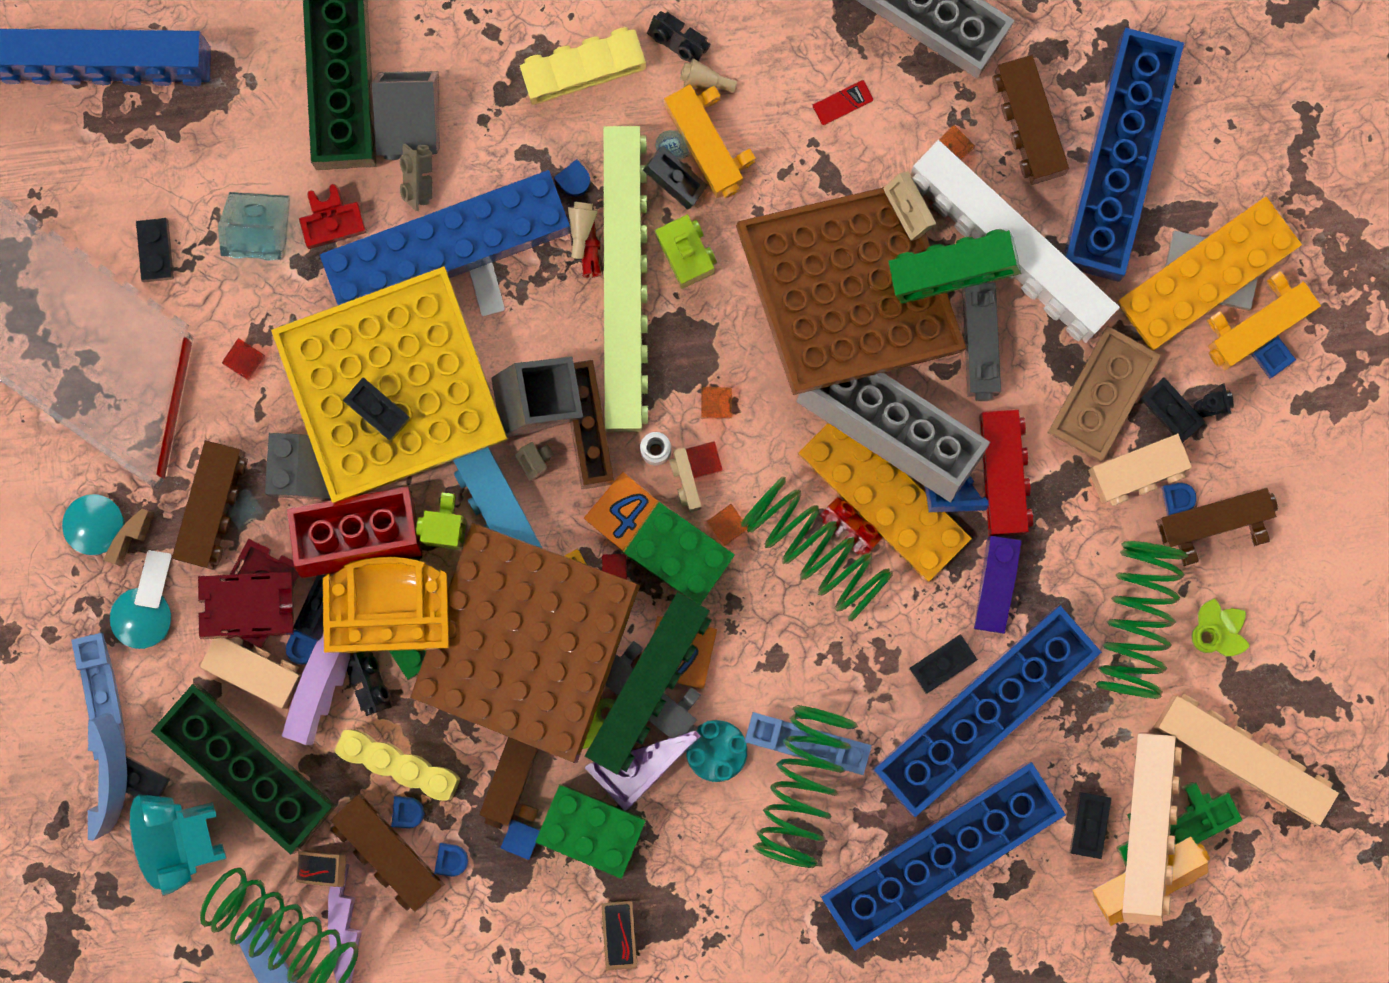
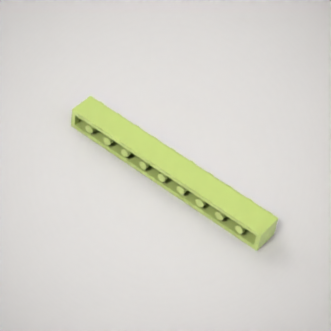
M603 126L605 431L642 432V424H648V406H642V394H648V375H642V363H648V345H642V333H648V316L642 315V303H647L648 295L647 285H642L641 273H647V255H641V243H647V225H641V213H647V195H641V183H647V174L643 171L646 165H641V154H647L646 135H641L640 126Z

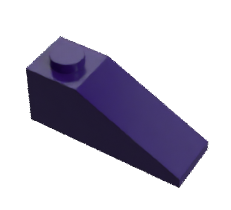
M995 536L987 538L974 623L975 630L1005 634L1018 568L1020 540Z

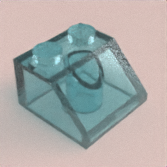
M229 192L218 224L220 255L236 259L259 258L267 261L281 260L287 241L290 197L285 195Z

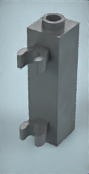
M996 282L983 283L962 289L967 397L975 396V401L994 400L993 396H998L1001 392Z
M635 641L629 645L621 657L615 656L605 684L618 696L634 669L630 665L643 650ZM691 687L677 704L664 693L661 698L666 701L658 717L652 715L649 721L670 738L696 731L698 728L693 724L697 719L688 711L701 694Z

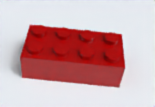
M408 486L354 496L336 503L327 501L287 509L294 567L301 578L338 572L345 568L344 566L370 558H413L422 556L420 537L416 535L417 517L414 498Z

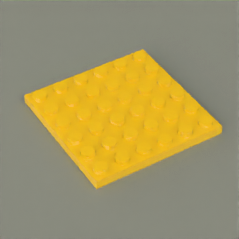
M445 266L271 330L332 503L360 495L508 440ZM363 377L411 418L392 441H389L343 401Z

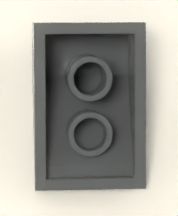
M269 433L265 494L269 497L331 500L308 435Z

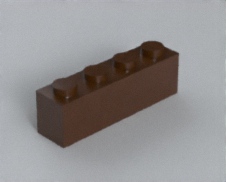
M1033 54L999 64L995 70V75L992 76V81L996 93L1001 92L1004 104H1001V109L1005 121L1011 122L1014 131L1010 133L1014 149L1020 150L1023 159L1019 162L1023 177L1029 178L1030 184L1034 185L1066 175L1070 168Z
M593 360L575 362L574 368L583 417L570 421L581 490L612 485L614 477Z
M207 440L204 441L171 559L213 570L214 564H219L223 553V547L220 546L223 534L227 535L231 525V517H228L230 507L236 504L240 489L236 487L239 475H244L247 468L248 459L244 458L246 452L234 447Z
M362 794L355 796L330 820L334 825L332 828L334 834L342 842L348 840L356 848L353 854L362 864L370 863L377 871L374 874L375 878L385 888L390 885L398 894L395 899L406 911L411 908L416 912L445 885Z

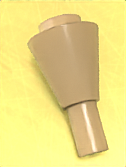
M693 58L690 63H684L680 80L685 81L684 87L691 84L692 88H710L715 86L716 88L734 93L737 81L719 76L718 73Z
M574 202V207H568L573 238L571 258H584L585 240L588 239L598 212L597 210H592L593 204Z

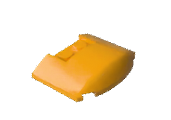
M379 557L347 564L344 566L345 568L331 577L330 574L323 577L324 653L449 648L447 573L440 570L439 572L418 560L399 557Z

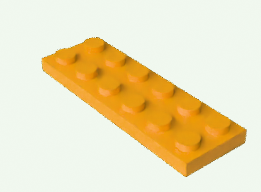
M1265 196L1116 303L1148 347L1154 351L1298 249L1302 244L1267 196Z
M827 423L798 452V455L846 502L851 504L854 510L866 522L871 523L877 529L878 534L927 582L972 539L946 512H929L926 493L906 473L831 424Z

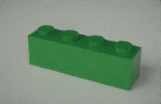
M1003 229L989 231L986 236L976 239L964 237L957 240L956 244L948 246L941 244L928 247L925 252L917 254L913 252L901 253L896 256V259L888 261L895 296L901 304L1021 274L1014 238L1010 230L1004 231Z

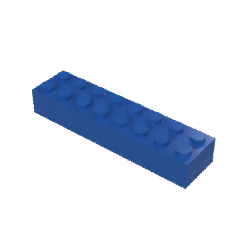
M1126 27L1119 38L1064 251V256L1083 273L1120 282L1126 274L1184 42Z
M0 29V80L6 84H20L21 80H32V83L48 85L51 84V80H58L67 85H79L81 81H92L96 85H110L111 81H122L125 85L138 86L141 85V81H153V84L158 86H169L171 82H183L186 86H200L201 82H210L211 46L200 31Z
M547 170L319 255L336 302L340 305L444 266L449 278L571 234V228L550 171Z
M1061 605L1055 607L871 770L913 817H916L1102 652Z
M1027 761L820 894V897L856 951L1066 814L1033 763Z

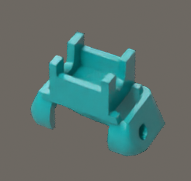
M139 794L133 799L130 807L129 823L135 855L146 881L154 889L161 890L162 896L169 895L192 880L191 875L196 873L195 866L226 859L223 844L212 846L206 819L217 817L213 802L182 810L181 804H174L173 798Z

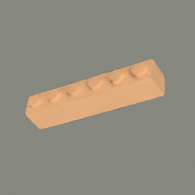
M1183 694L1181 697H1171L1153 728L1167 736H1176V742L1308 822L1314 825H1321L1339 794L1331 789L1333 786L1332 782L1320 775H1316L1313 778L1304 772L1306 770L1304 765L1291 758L1287 762L1278 757L1279 750L1265 742L1261 746L1251 740L1253 735L1241 727L1236 726L1235 729H1232L1225 725L1226 719L1212 710H1209L1207 714L1197 708L1199 702L1190 696Z
M1138 734L1122 912L1124 922L1163 926V916L1170 915L1171 897L1165 896L1166 885H1172L1173 866H1168V855H1174L1175 836H1170L1171 825H1177L1178 806H1172L1173 795H1179L1180 777L1175 776V766H1181L1182 747H1177L1176 736Z

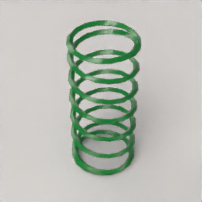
M781 477L742 520L741 527L747 526L748 533L755 531L782 506L794 498L764 543L765 548L774 546L811 514L783 556L782 564H788L828 531L801 571L800 579L806 580L845 547L819 586L818 595L823 596L861 565L835 606L837 612L843 611L878 582L848 616V622L853 621L891 579L893 571H890L889 568L883 569L846 600L872 560V553L862 555L829 583L855 543L854 537H848L812 567L837 528V522L831 521L796 549L819 513V506L809 507L779 532L801 498V490H794L763 515L778 491L786 483V477Z
M1124 541L1121 543L1124 548L1120 551L1122 556L1163 567L1178 575L1157 576L1117 573L1116 577L1120 580L1160 591L1173 598L1152 599L1113 596L1111 599L1115 603L1154 614L1168 621L1146 622L1109 619L1107 623L1109 626L1148 637L1164 645L1105 642L1102 644L1109 651L1159 667L1135 668L1109 665L1098 667L1101 673L1141 685L1151 690L1106 681H1098L1095 685L1097 688L1117 693L1159 699L1163 693L1160 687L1124 673L1160 674L1168 669L1162 662L1131 650L1163 651L1172 646L1166 638L1137 627L1166 628L1176 623L1171 615L1143 604L1167 605L1174 604L1180 600L1179 595L1175 591L1149 581L1169 582L1182 579L1185 574L1178 567L1155 558L1180 560L1187 558L1188 555L1182 550L1140 541Z
M796 705L793 707L796 714L790 717L791 722L800 730L814 737L788 736L783 740L787 749L807 760L788 758L776 763L782 773L797 782L780 781L771 784L770 789L773 794L790 805L772 804L763 809L767 818L781 827H765L758 830L757 835L762 842L754 844L753 848L766 857L786 864L814 868L819 863L817 859L799 851L780 846L762 834H789L819 842L825 841L824 836L789 824L769 811H794L830 819L832 816L828 812L794 800L776 788H798L832 796L838 795V792L835 789L799 776L782 765H802L839 773L845 772V769L842 766L813 756L789 742H807L849 750L852 747L849 743L818 732L796 719H811L845 729H855L858 725L853 720L834 713ZM765 849L778 851V852H780V853H782V854H785V855H787V856H789V857H792V858H788V857H785V856H782V855H779V854L770 852V851L765 850Z
M242 868L229 870L215 882L208 892L200 911V922L204 927L211 926L213 933L225 929L240 909L247 887L257 885L261 889V897L251 903L234 924L230 933V944L232 946L237 945L248 937L261 916L265 900L275 897L280 903L279 910L262 924L253 937L248 951L250 958L261 955L273 941L281 925L284 912L295 910L299 916L298 922L287 930L273 948L268 958V969L270 971L275 970L286 961L298 942L302 926L308 922H313L317 925V935L306 943L292 961L287 972V982L293 983L306 972L317 954L321 938L327 935H333L336 938V947L318 964L308 983H314L317 977L316 983H326L336 966L339 956L352 947L353 955L345 973L338 981V983L346 982L358 958V945L355 942H347L341 945L340 933L336 929L322 932L321 921L317 917L303 919L302 908L298 904L284 906L283 896L279 892L266 894L264 883L261 880L247 881L246 872ZM238 873L240 875L238 887L221 903L213 919L209 922L206 921V910L213 895L228 877ZM258 906L249 926L235 940V936L246 917ZM231 911V913L228 915L225 921L221 925L216 927V924L220 922ZM276 919L269 936L262 946L254 952L258 940ZM294 933L293 939L291 940L288 948L281 956V958L273 965L277 953L279 952L283 944L287 941V939ZM313 946L312 951L310 952L306 962L303 964L301 969L292 977L295 968L302 959V957Z

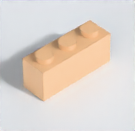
M1179 434L1094 466L1088 471L1101 503L1104 504L1110 501L1112 506L1129 500L1127 494L1139 490L1140 495L1158 489L1156 483L1167 479L1168 483L1171 484L1186 478L1184 472L1191 469L1192 466Z
M241 638L213 639L200 668L281 709L288 708L302 676L297 673L299 667L283 659L279 664L269 659L270 652L254 646L253 650L243 646L244 640Z

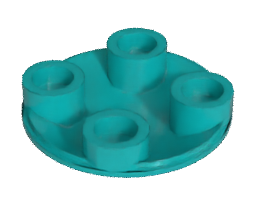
M89 494L79 497L69 505L63 516L62 530L66 541L73 549L82 554L98 556L108 551L113 539L125 525V520L119 507L111 499L98 494Z
M134 588L121 594L114 602L110 612V626L115 637L124 645L135 649H145L158 644L167 637L171 625V611L163 596H161L158 608L135 605L134 602L138 588Z
M721 720L706 721L699 725L696 732L701 737L686 751L687 761L693 772L710 782H723L736 776L745 765L748 752L747 743L744 742L745 738L741 731L731 723Z

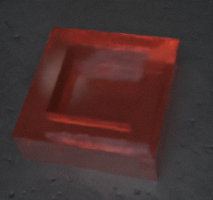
M238 338L222 361V364L246 380H249L265 355Z
M715 441L686 448L694 479L723 472Z

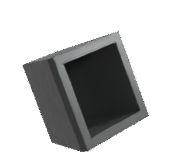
M439 71L378 72L372 82L376 156L384 155L386 160H398L403 155V144H407L412 150H417L418 145H428L432 155L437 154L440 149Z
M573 357L514 363L491 378L496 408L507 437L531 434L583 417Z

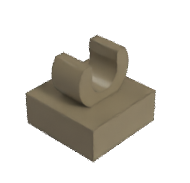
M533 442L523 446L515 457L528 479L532 481L545 472L547 469L545 463L554 456V453L549 445L537 450Z

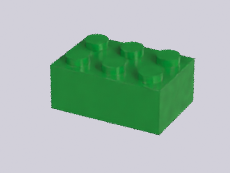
M656 502L622 551L625 556L668 586L700 605L735 556L731 551L660 502Z
M559 784L535 843L622 879L646 819L566 785Z

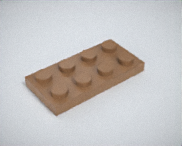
M1107 326L1047 433L1102 462L1161 355Z

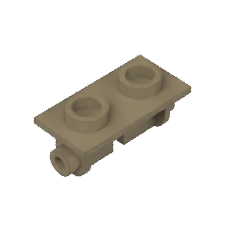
M403 144V156L400 157L403 184L400 185V193L405 202L415 211H419V205H427L429 200L432 199V177L430 175L422 176L424 173L432 172V151L429 150L428 145H418L417 150H412L407 144Z

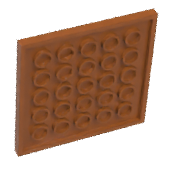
M884 187L741 220L736 224L793 395L962 353L966 349L947 293L903 304L895 296L888 261L896 259L897 255L905 252H913L914 254L925 252L930 247L926 233L919 239L910 240L883 189Z
M472 523L448 589L449 648L426 651L410 698L570 762L578 763L640 584Z

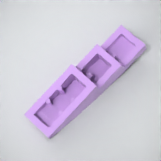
M324 631L320 640L317 641L302 673L282 733V737L304 745H313L320 715H328L335 685L343 686L351 653H324Z
M346 864L344 887L330 886L328 930L336 929L340 933L341 945L347 942H355L359 946L362 930L350 928L356 897L344 895L349 864ZM329 935L330 952L336 947V938L333 935ZM352 947L343 952L338 958L333 970L336 983L343 976L353 955ZM354 968L345 983L352 982Z

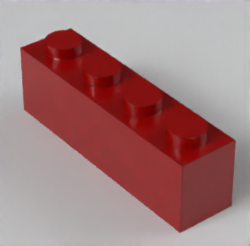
M1019 410L982 412L979 415L980 434L990 442L982 457L985 497L989 502L986 510L988 537L1026 534L1029 532L1028 527H1033L1032 509H1027L1026 496H1030L1031 487L1030 479L1024 478V466H1028L1027 447L1022 448L1021 436L1026 435L1025 418L1020 417Z

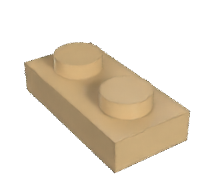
M908 171L899 173L883 188L911 241L919 239L936 225Z
M684 447L674 450L675 458L669 461L673 476H680L683 488L677 489L682 507L688 505L690 512L702 509L686 449Z

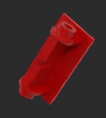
M839 497L829 504L820 515L824 519L822 523L825 525L831 521L837 522V528L834 532L837 536L846 530L849 534L845 539L854 537L855 543L852 550L857 555L869 553L883 538L871 523L865 522L855 512L851 504L841 500Z

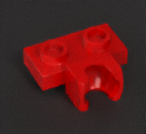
M336 184L329 186L330 197L327 201H319L318 196L312 190L307 193L313 214L299 218V222L308 249L367 233L358 202L344 205L340 190Z

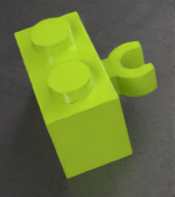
M687 214L655 230L656 238L681 289L714 274L715 268L713 265L717 263V260L710 247L704 248L700 240L704 234L697 220L691 221Z
M442 492L440 512L424 510V517L418 518L416 535L420 537V542L426 546L455 550L463 549L467 520L462 515L453 514L456 501L455 494Z

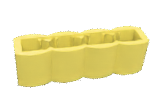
M627 27L612 31L611 36L605 39H599L598 36L582 41V45L577 48H571L568 45L559 47L553 51V55L542 58V55L530 56L524 60V64L520 65L532 105L647 69L635 29L628 30Z
M343 730L334 750L345 761L356 764L363 763L371 772L382 776H392L399 784L409 788H420L427 796L436 800H451L461 780L455 772L448 768L432 767L427 760L417 755H404L396 746L385 742H376L370 735L362 731Z

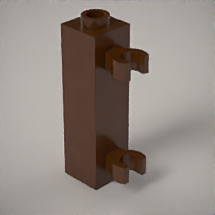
M1267 487L1162 517L1156 520L1163 545L1168 547L1178 546L1179 550L1186 552L1188 557L1181 560L1183 566L1199 562L1193 541L1249 526L1254 546L1270 542L1263 521L1277 517L1275 511H1278V504L1274 494H1269Z
M508 737L479 814L485 817V824L502 829L503 824L510 825L514 814L527 820L535 821L539 809L519 801L538 753V748Z

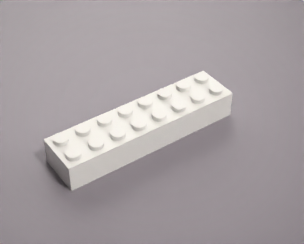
M938 140L913 166L910 175L921 196L926 195L934 202L932 204L933 208L941 216L946 217L948 215L956 223L954 225L956 230L964 237L971 236L976 239L986 236L992 230H1010L1015 241L1021 274L1008 278L1013 279L1015 277L1023 285L1021 289L1028 297L1033 300L1039 299L1045 305L1044 311L1056 321L1060 319L1068 326L1066 331L1075 340L1080 341L1082 339L1087 343L1120 308L941 141Z

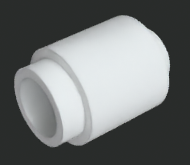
M660 432L647 434L640 444L643 459L648 464L654 466L667 462L671 456V443L667 436ZM659 445L662 448V453L657 456L652 455L650 452L651 447Z

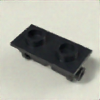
M660 11L657 16L654 15L647 34L657 43L666 46L678 54L681 59L691 62L693 58L699 62L702 53L705 54L711 45L707 42L708 38L691 27L685 34L680 32L684 28L685 23L671 15L668 11L666 13Z
M1225 383L1220 384L1210 391L1209 394L1205 395L1203 399L1196 401L1193 409L1202 418L1215 415L1216 421H1220L1231 414V408L1234 407L1232 393L1230 390H1226Z
M358 652L350 656L347 672L352 686L362 682L364 687L354 691L361 712L364 711L365 715L369 716L378 711L391 708L390 694L383 683L379 672V663L373 653Z

